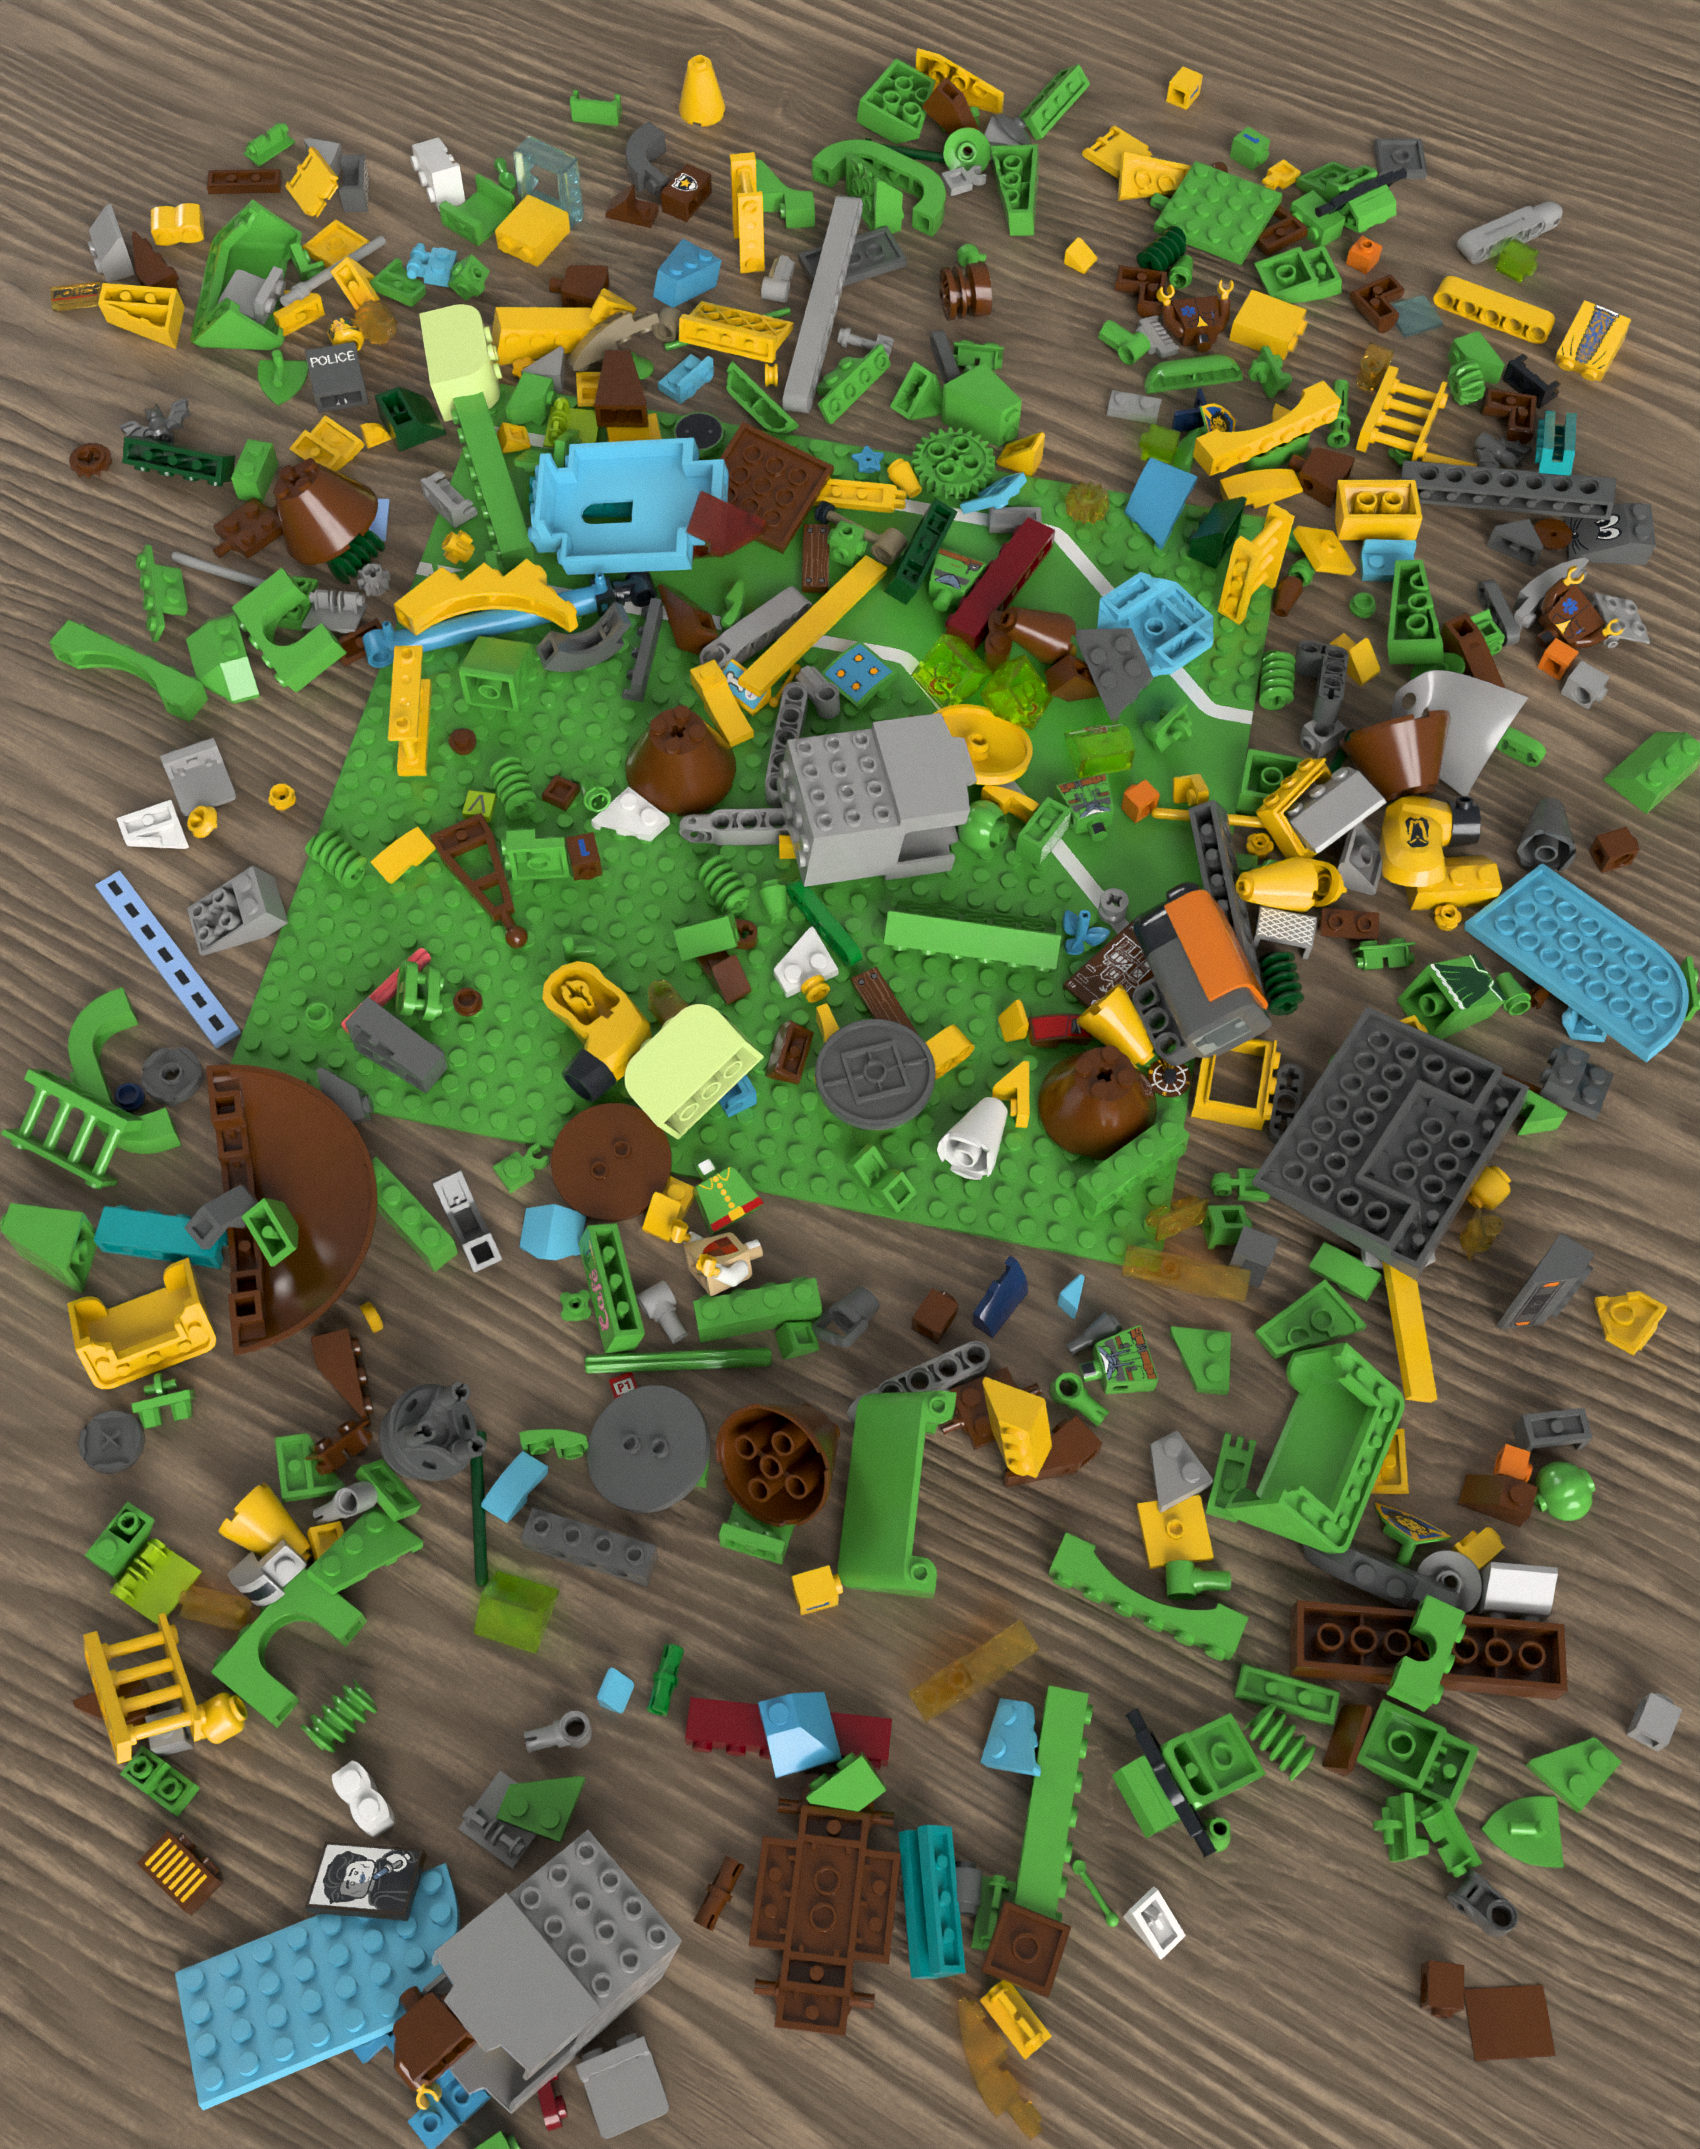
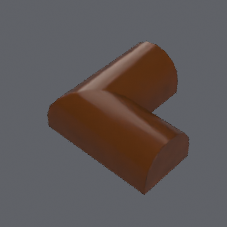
M1119 265L1114 291L1138 294L1137 312L1142 318L1154 315L1160 316L1163 302L1157 299L1156 294L1161 287L1163 288V293L1165 292L1167 272Z
M1389 274L1351 291L1349 298L1352 304L1379 333H1385L1396 324L1399 318V313L1390 302L1401 298L1405 289Z
M1486 388L1481 404V415L1508 419V441L1520 440L1522 445L1531 441L1535 432L1537 396Z

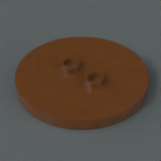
M622 1103L596 1105L574 1116L560 1131L551 1155L552 1177L563 1200L573 1210L580 1212L589 1219L601 1222L625 1221L647 1211L655 1191L663 1193L672 1173V1152L665 1132L643 1110Z

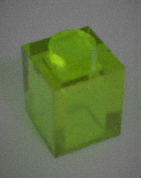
M1514 238L1501 252L1496 271L1521 283L1527 276L1531 277L1538 266L1536 259L1539 251Z
M1152 423L1148 433L1143 432L1140 439L1139 447L1143 448L1141 459L1148 461L1151 457L1171 465L1178 449L1181 432Z

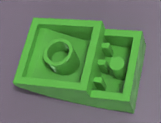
M1324 245L1303 252L1300 246L1254 263V267L1268 295L1287 303L1307 302L1342 293V279Z
M1383 1699L1360 1749L1357 1762L1406 1793H1413L1414 1797L1429 1805L1448 1799L1455 1811L1478 1756L1479 1747L1447 1733V1728Z

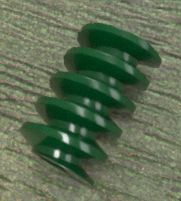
M1172 225L1163 231L1153 242L1138 253L1136 259L1139 267L1165 272L1168 267L1172 266L1186 252V236L1183 230Z
M369 529L363 537L358 534L348 543L351 547L338 557L327 561V566L333 576L343 584H350L349 577L356 578L358 575L356 570H362L363 564H371L370 557L377 558V550L380 552L385 550L382 540Z
M1270 952L1258 959L1264 991L1267 994L1268 1009L1273 1015H1289L1298 1009L1297 1004L1304 1000L1303 993H1300L1302 986L1298 983L1300 977L1295 972L1297 970V965L1293 962L1295 955L1291 952Z

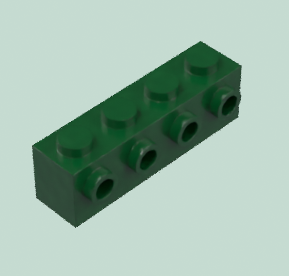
M141 436L124 437L122 463L133 465L134 469L150 472V469L158 470L159 475L173 477L174 474L183 475L184 480L199 481V479L207 480L209 485L223 486L224 482H232L231 477L234 472L235 455Z

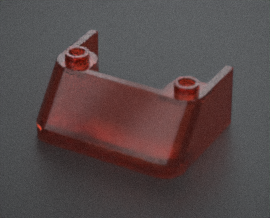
M700 491L685 533L706 543L705 545L693 546L692 562L694 558H724L725 555L736 552L765 535L768 523L742 509Z

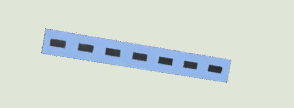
M119 870L97 883L95 886L98 892L213 1046L217 1049L241 1034L238 1026Z

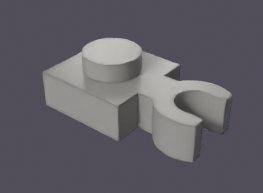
M975 165L969 171L961 167L943 172L941 180L949 195L954 196L971 191L973 184L977 186L985 184L986 174H981V165Z

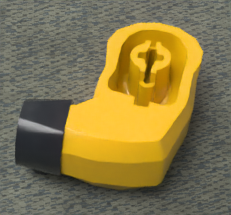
M576 961L562 965L551 973L544 983L542 999L547 1008L571 1028L578 1040L584 1045V1049L580 1048L562 1071V1077L576 1094L592 1103L625 1075L630 1060L640 1050L641 1045L649 1038H652L650 1024L632 999L623 990L605 978L601 971L591 963Z

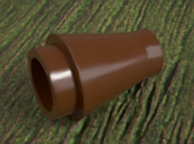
M1284 576L1278 582L1273 608L1274 614L1280 617L1288 616L1290 609L1303 593V583L1300 579L1294 576Z

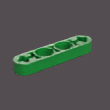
M796 878L786 884V891L791 901L847 967H851L861 961L862 954L857 944L808 886H803L802 879Z

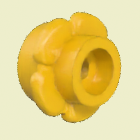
M277 784L271 788L268 798L271 806H275L277 810H286L295 804V791L287 784Z
M1253 833L1247 838L1246 848L1248 854L1258 856V859L1265 858L1274 848L1273 842L1270 841V836L1265 833Z
M1445 904L1444 906H1438L1434 911L1435 925L1443 931L1453 930L1462 921V914L1457 911L1454 905Z

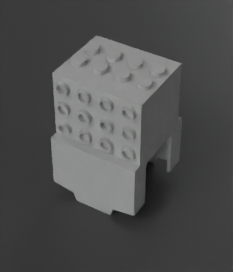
M941 713L877 721L872 723L871 729L787 740L784 760L779 764L781 777L777 778V789L804 887L884 875L885 880L951 871L955 855L950 854L949 845L958 842L959 839L955 826L966 824L970 812L967 787L976 783L977 777L965 739L951 736Z
M589 1830L580 1835L510 1894L505 1893L436 1949L431 1963L434 1967L440 1963L444 1972L423 1988L422 1991L423 1996L430 1992L441 1995L448 1993L444 2002L477 2042L449 2068L450 2072L468 2095L485 2089L510 2114L516 2111L578 2056L589 2042L662 1979L682 1941Z

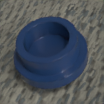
M122 1084L116 1090L114 1096L115 1104L127 1112L136 1111L145 1102V1092L137 1084Z

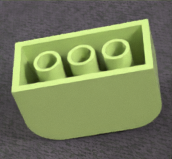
M458 304L419 313L430 385L444 422L453 420L451 410L455 409L453 401L455 397L473 395L483 391L488 409L492 408L500 397L498 379L503 377L499 363H495V361H499L496 345L490 344V342H493L490 327L484 326L480 312L473 306Z
M695 1004L684 1008L675 1017L669 1018L653 1038H649L641 1045L640 1050L627 1065L625 1086L629 1095L659 1128L676 1139H680L764 1056L734 1024L716 1009L704 1004Z

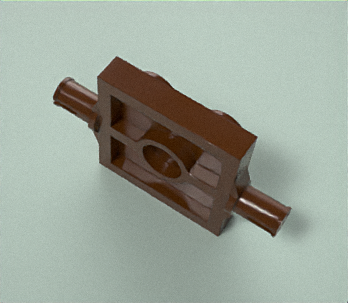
M252 498L213 526L217 535L224 539V542L212 549L214 554L221 558L227 552L233 550L249 559L280 537L283 531L280 518L278 517L277 504L269 508L256 498Z
M1007 1367L949 1391L957 1392L955 1417L943 1424H939L943 1435L961 1428L968 1436L974 1450L996 1442L991 1430L982 1382L985 1377L1020 1389L1014 1383ZM1037 1382L1021 1389L1036 1396L1042 1395Z

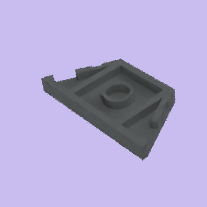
M1132 628L1076 629L1075 638L1108 715L1112 723H1116L1120 719L1119 715L1128 704L1132 705L1138 698L1139 692L1145 689L1154 677Z

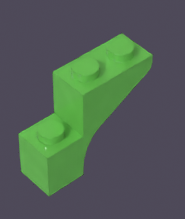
M756 159L757 192L762 191L763 212L780 211V218H785L786 229L815 227L813 191H797L786 187L762 160Z

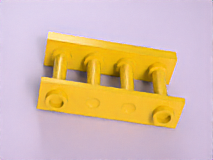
M755 153L730 154L732 225L734 238H739L740 273L765 271L762 191L757 192Z
M1389 365L1361 429L1356 450L1366 452L1369 443L1374 444L1378 442L1413 453L1411 461H1417L1418 458H1424L1428 443H1425L1431 426L1439 408L1444 409L1449 394L1445 393L1448 382H1442L1437 394L1400 383V379H1396L1399 368ZM1397 392L1433 403L1431 410L1393 399L1391 394L1395 395ZM1392 409L1426 419V423L1424 426L1391 417L1386 415L1384 410ZM1384 425L1420 437L1418 442L1415 443L1379 432V429L1376 427Z
M1271 503L1263 530L1252 541L1240 536L1234 542L1218 612L1238 625L1246 617L1251 595L1262 584L1272 590L1276 587L1295 517L1287 510Z
M422 645L394 646L388 740L399 741L398 776H427L432 684L430 679H421Z
M165 1613L158 1614V1632L111 1645L107 1643L101 1644L97 1631L83 1634L84 1657L117 1764L132 1760L131 1746L136 1745L137 1740L189 1726L194 1742L201 1740V1725L206 1724L204 1708L202 1704L196 1705L176 1647V1644L179 1643L175 1624L169 1625ZM162 1645L166 1656L165 1659L118 1672L115 1669L109 1670L107 1664L111 1662L112 1658ZM171 1671L175 1683L173 1686L127 1699L124 1696H117L116 1690L119 1689V1685ZM180 1698L184 1710L183 1713L133 1727V1724L126 1725L124 1717H127L129 1712Z

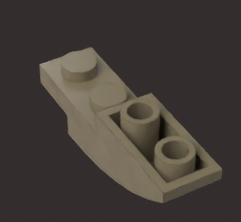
M621 310L611 315L590 330L580 340L566 360V367L576 372H583L588 370L590 364L596 361L602 363L605 350H618L616 341L617 343H623L630 340L631 335L634 333L651 331L653 325L660 322L657 313L646 310L632 317L631 312Z

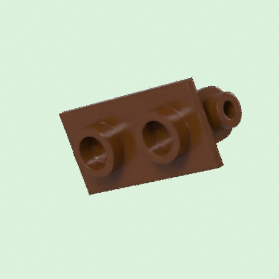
M1322 908L1321 920L1318 922V931H1321L1320 936L1378 941L1379 913Z
M350 1419L337 1428L338 1433L335 1436L323 1438L312 1446L314 1451L307 1455L305 1460L315 1459L318 1463L315 1465V1468L320 1475L332 1474L347 1462L342 1450L345 1449L349 1458H352L370 1445L373 1436L369 1430L362 1428L369 1421L355 1422L354 1419Z

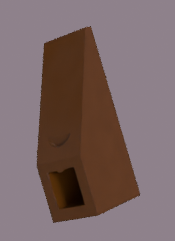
M946 77L933 91L922 108L949 135L964 127L979 130L964 94ZM969 146L963 148L965 151L969 153L972 152V149Z
M136 231L132 232L135 273L139 285L174 288L179 293L180 290L177 284L179 277L174 268L166 265L162 255L159 252L155 253L151 244L146 238L142 239Z
M659 584L658 589L676 645L683 651L699 655L705 646L719 636L712 615L682 592Z
M1465 613L1445 622L1440 632L1443 652L1454 653L1463 658L1465 663L1464 675L1505 688L1484 636L1468 614Z
M348 1328L311 1337L316 1367L323 1379L361 1421H369L366 1426L371 1425L369 1414L374 1413L370 1394L365 1395L363 1385L368 1384V1378L364 1365L359 1366L357 1356L362 1355L359 1338H353Z
M1077 1415L1070 1421L1063 1419L1052 1430L1054 1433L1051 1436L1052 1448L1037 1478L1029 1475H1017L1006 1467L1003 1485L1011 1487L1076 1473L1099 1454L1103 1443Z

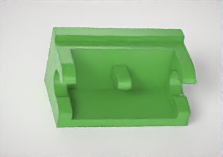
M573 90L574 96L570 98L572 121L613 126L619 125L622 113L620 94H615L613 102L595 99H580L579 91Z
M733 912L680 925L673 930L682 961L735 948L738 946L737 941H740Z

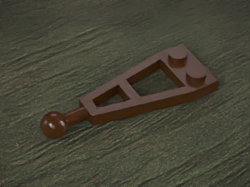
M1215 162L1211 165L1213 168L1228 173V168L1223 162ZM1281 205L1277 207L1273 214L1281 221L1265 228L1255 243L1267 256L1307 236L1308 228Z
M482 813L431 834L430 839L435 845L443 864L494 922L501 920L506 929V943L512 948L523 947L527 943L528 934L523 927L516 925L511 914L515 913L514 905L494 835ZM487 844L495 872L472 881L453 858ZM499 884L504 903L495 907L482 891Z

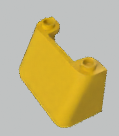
M189 1257L169 1265L164 1270L163 1279L166 1287L109 1309H106L99 1298L93 1296L82 1297L67 1303L75 1350L92 1383L96 1387L107 1390L116 1388L204 1354L215 1346V1331Z

